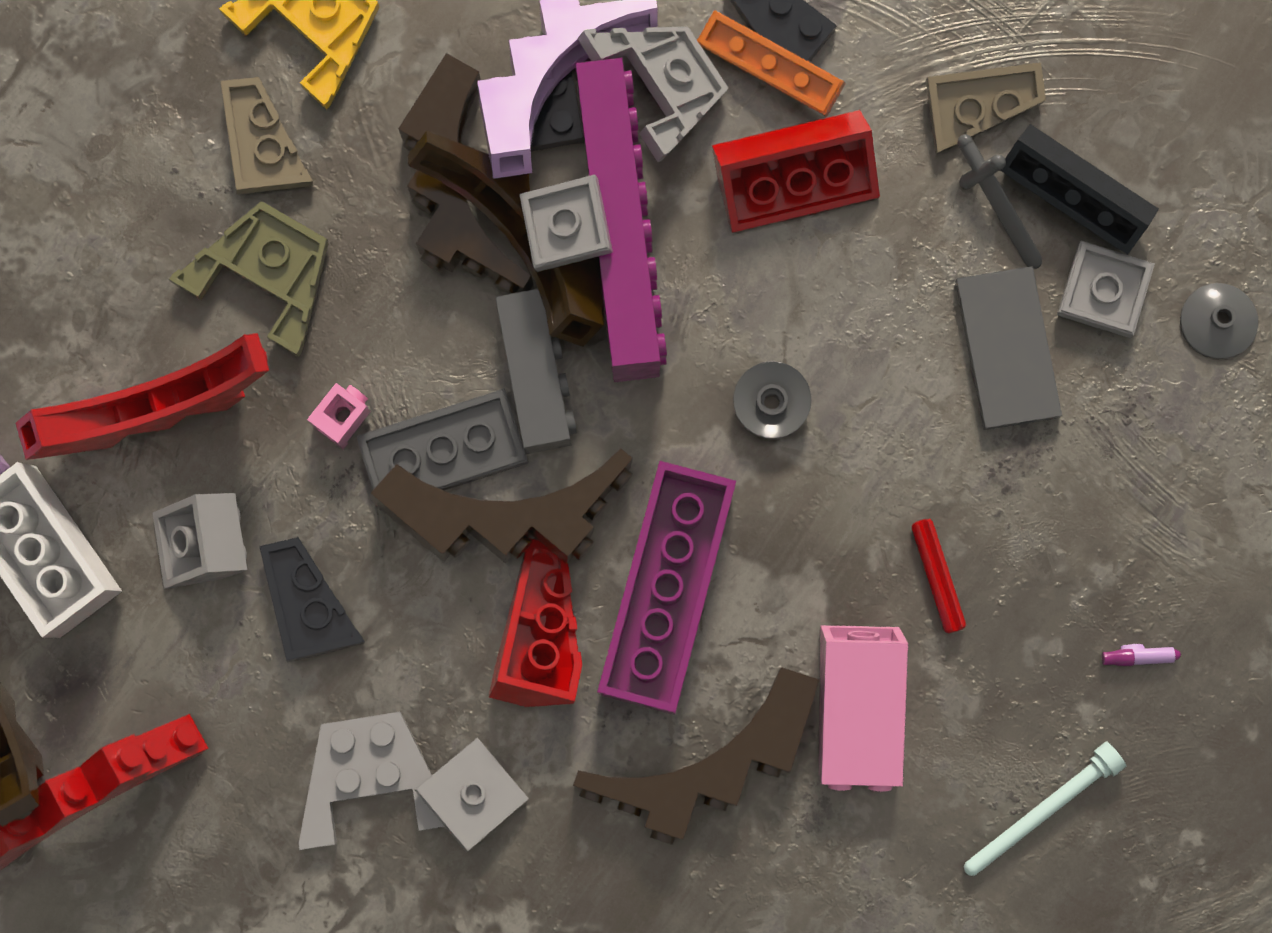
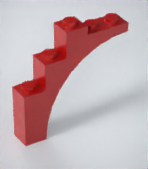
M258 333L245 334L207 358L152 381L90 399L31 409L15 423L25 459L31 460L112 448L127 435L170 429L186 416L230 409L245 397L243 391L245 388L269 371L267 354L261 345Z
M188 714L138 736L133 734L101 747L81 766L48 779L37 788L39 806L22 820H14L3 827L0 825V870L47 837L133 787L205 752L208 746L191 715Z

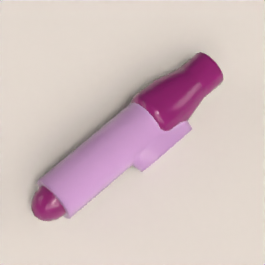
M1143 644L1123 645L1121 649L1116 651L1102 652L1103 665L1117 666L1174 663L1175 660L1181 657V653L1173 647L1144 648Z

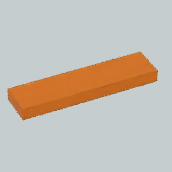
M716 10L713 11L697 40L703 49L825 117L829 114L846 84L843 80Z

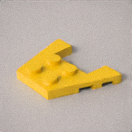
M238 0L234 3L229 1L219 9L222 15L245 36L275 9L326 57L300 84L306 92L327 110L331 106L380 7L376 0Z

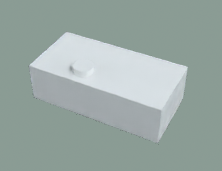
M17 462L0 475V577L41 637L61 638L121 593L122 590L36 466Z

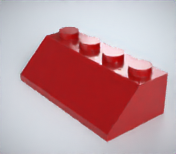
M860 110L712 145L717 179L732 233L880 197L872 130Z

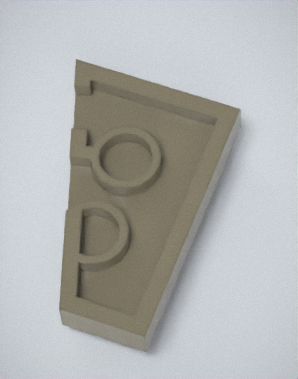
M1041 62L927 77L926 87L935 155L957 145L958 138L963 134L973 137L1046 101Z
M260 78L220 81L236 195L313 186V180L302 164L292 140L289 139Z

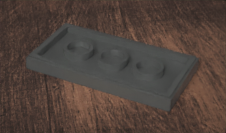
M1033 266L957 278L955 285L983 430L1060 418L1062 411Z
M505 388L356 436L373 490L396 464L421 481L441 490H448L529 463Z

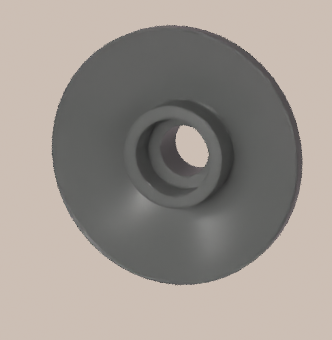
M1213 283L1200 287L1187 298L1181 310L1180 326L1185 340L1196 352L1213 359H1228L1239 355L1251 345L1258 330V315L1253 302L1243 291L1232 285ZM1218 312H1224L1228 315L1229 322L1227 324H1222L1218 321Z
M770 361L751 367L741 376L735 387L733 404L739 421L748 431L762 438L777 439L794 433L804 424L811 409L812 399L809 385L799 371L788 364ZM767 397H775L779 402V406L775 409L767 408L764 404V400Z

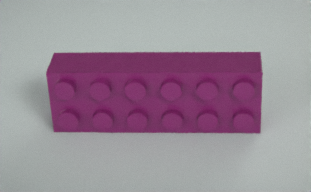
M659 460L597 690L598 695L675 715L736 480Z

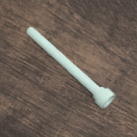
M1105 741L1093 751L1094 756L1090 759V765L964 864L966 874L970 876L977 875L1101 776L1104 778L1110 774L1113 777L1127 767L1120 754L1111 744Z

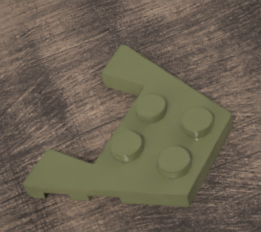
M261 201L224 231L225 235L208 249L204 248L194 256L196 259L181 271L178 269L173 273L169 280L172 284L202 300L218 273L224 267L286 303L287 306L267 338L299 357L303 350L329 242L325 237Z

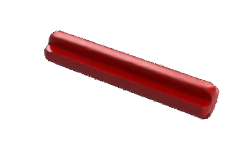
M931 519L917 521L913 523L912 531L944 631L946 633H954L963 630L966 627V622L934 523Z

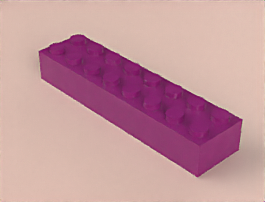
M622 58L576 63L589 176L595 174L599 181L613 253L599 256L614 382L660 377V366L667 365L665 334H657L656 328L662 327L660 295L652 296V290H657L655 257L647 258V253H652L650 219L642 220V216H648L646 183L638 182V180L643 179L641 145H633V143H639L637 111L636 107H633L634 89L631 70L624 71Z

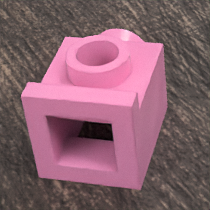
M335 383L307 420L315 429L344 449L348 444V440L371 412L365 405L368 398L351 385L345 390ZM346 409L350 411L349 417L344 422L338 421L337 415L341 410Z

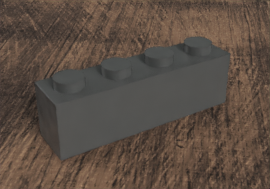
M534 289L497 296L496 303L525 453L530 454L572 446L570 435L577 433L573 410L565 412L562 398L570 396L566 373L558 374L555 361L563 358L559 338L549 335L546 310L539 290Z

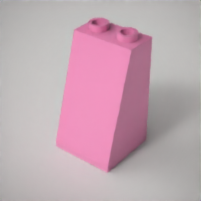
M820 625L819 777L821 784L828 785V788L832 790L845 791L852 789V785H865L870 790L885 792L891 791L892 786H903L908 642L899 627Z

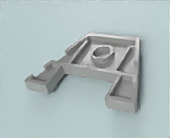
M646 27L643 32H627L625 28H612L608 33H597L596 29H586L577 38L591 61L627 56L666 115L665 118L645 126L639 133L657 162L662 161L729 89L689 27Z
M402 712L321 724L299 839V850L337 844L333 802L411 789L414 795L418 830L445 827L415 792L432 774Z

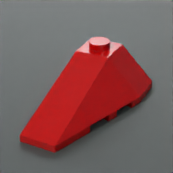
M531 539L532 543L524 552L488 697L524 707L574 704L582 669L581 651L578 652L576 617L573 616L569 564L563 562L539 540Z

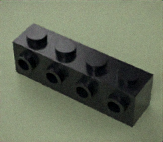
M1031 124L1018 138L1005 158L1006 164L1004 168L1000 170L1127 255L1146 231L1159 208Z

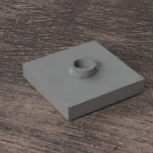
M595 174L520 194L533 266L537 272L613 253L599 181Z
M1080 241L1077 245L1057 316L1132 338L1155 263Z
M478 737L415 790L465 852H468L529 799Z

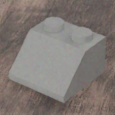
M235 493L195 494L153 512L164 589L224 579L247 570V552L243 545L240 526L241 514L237 507Z

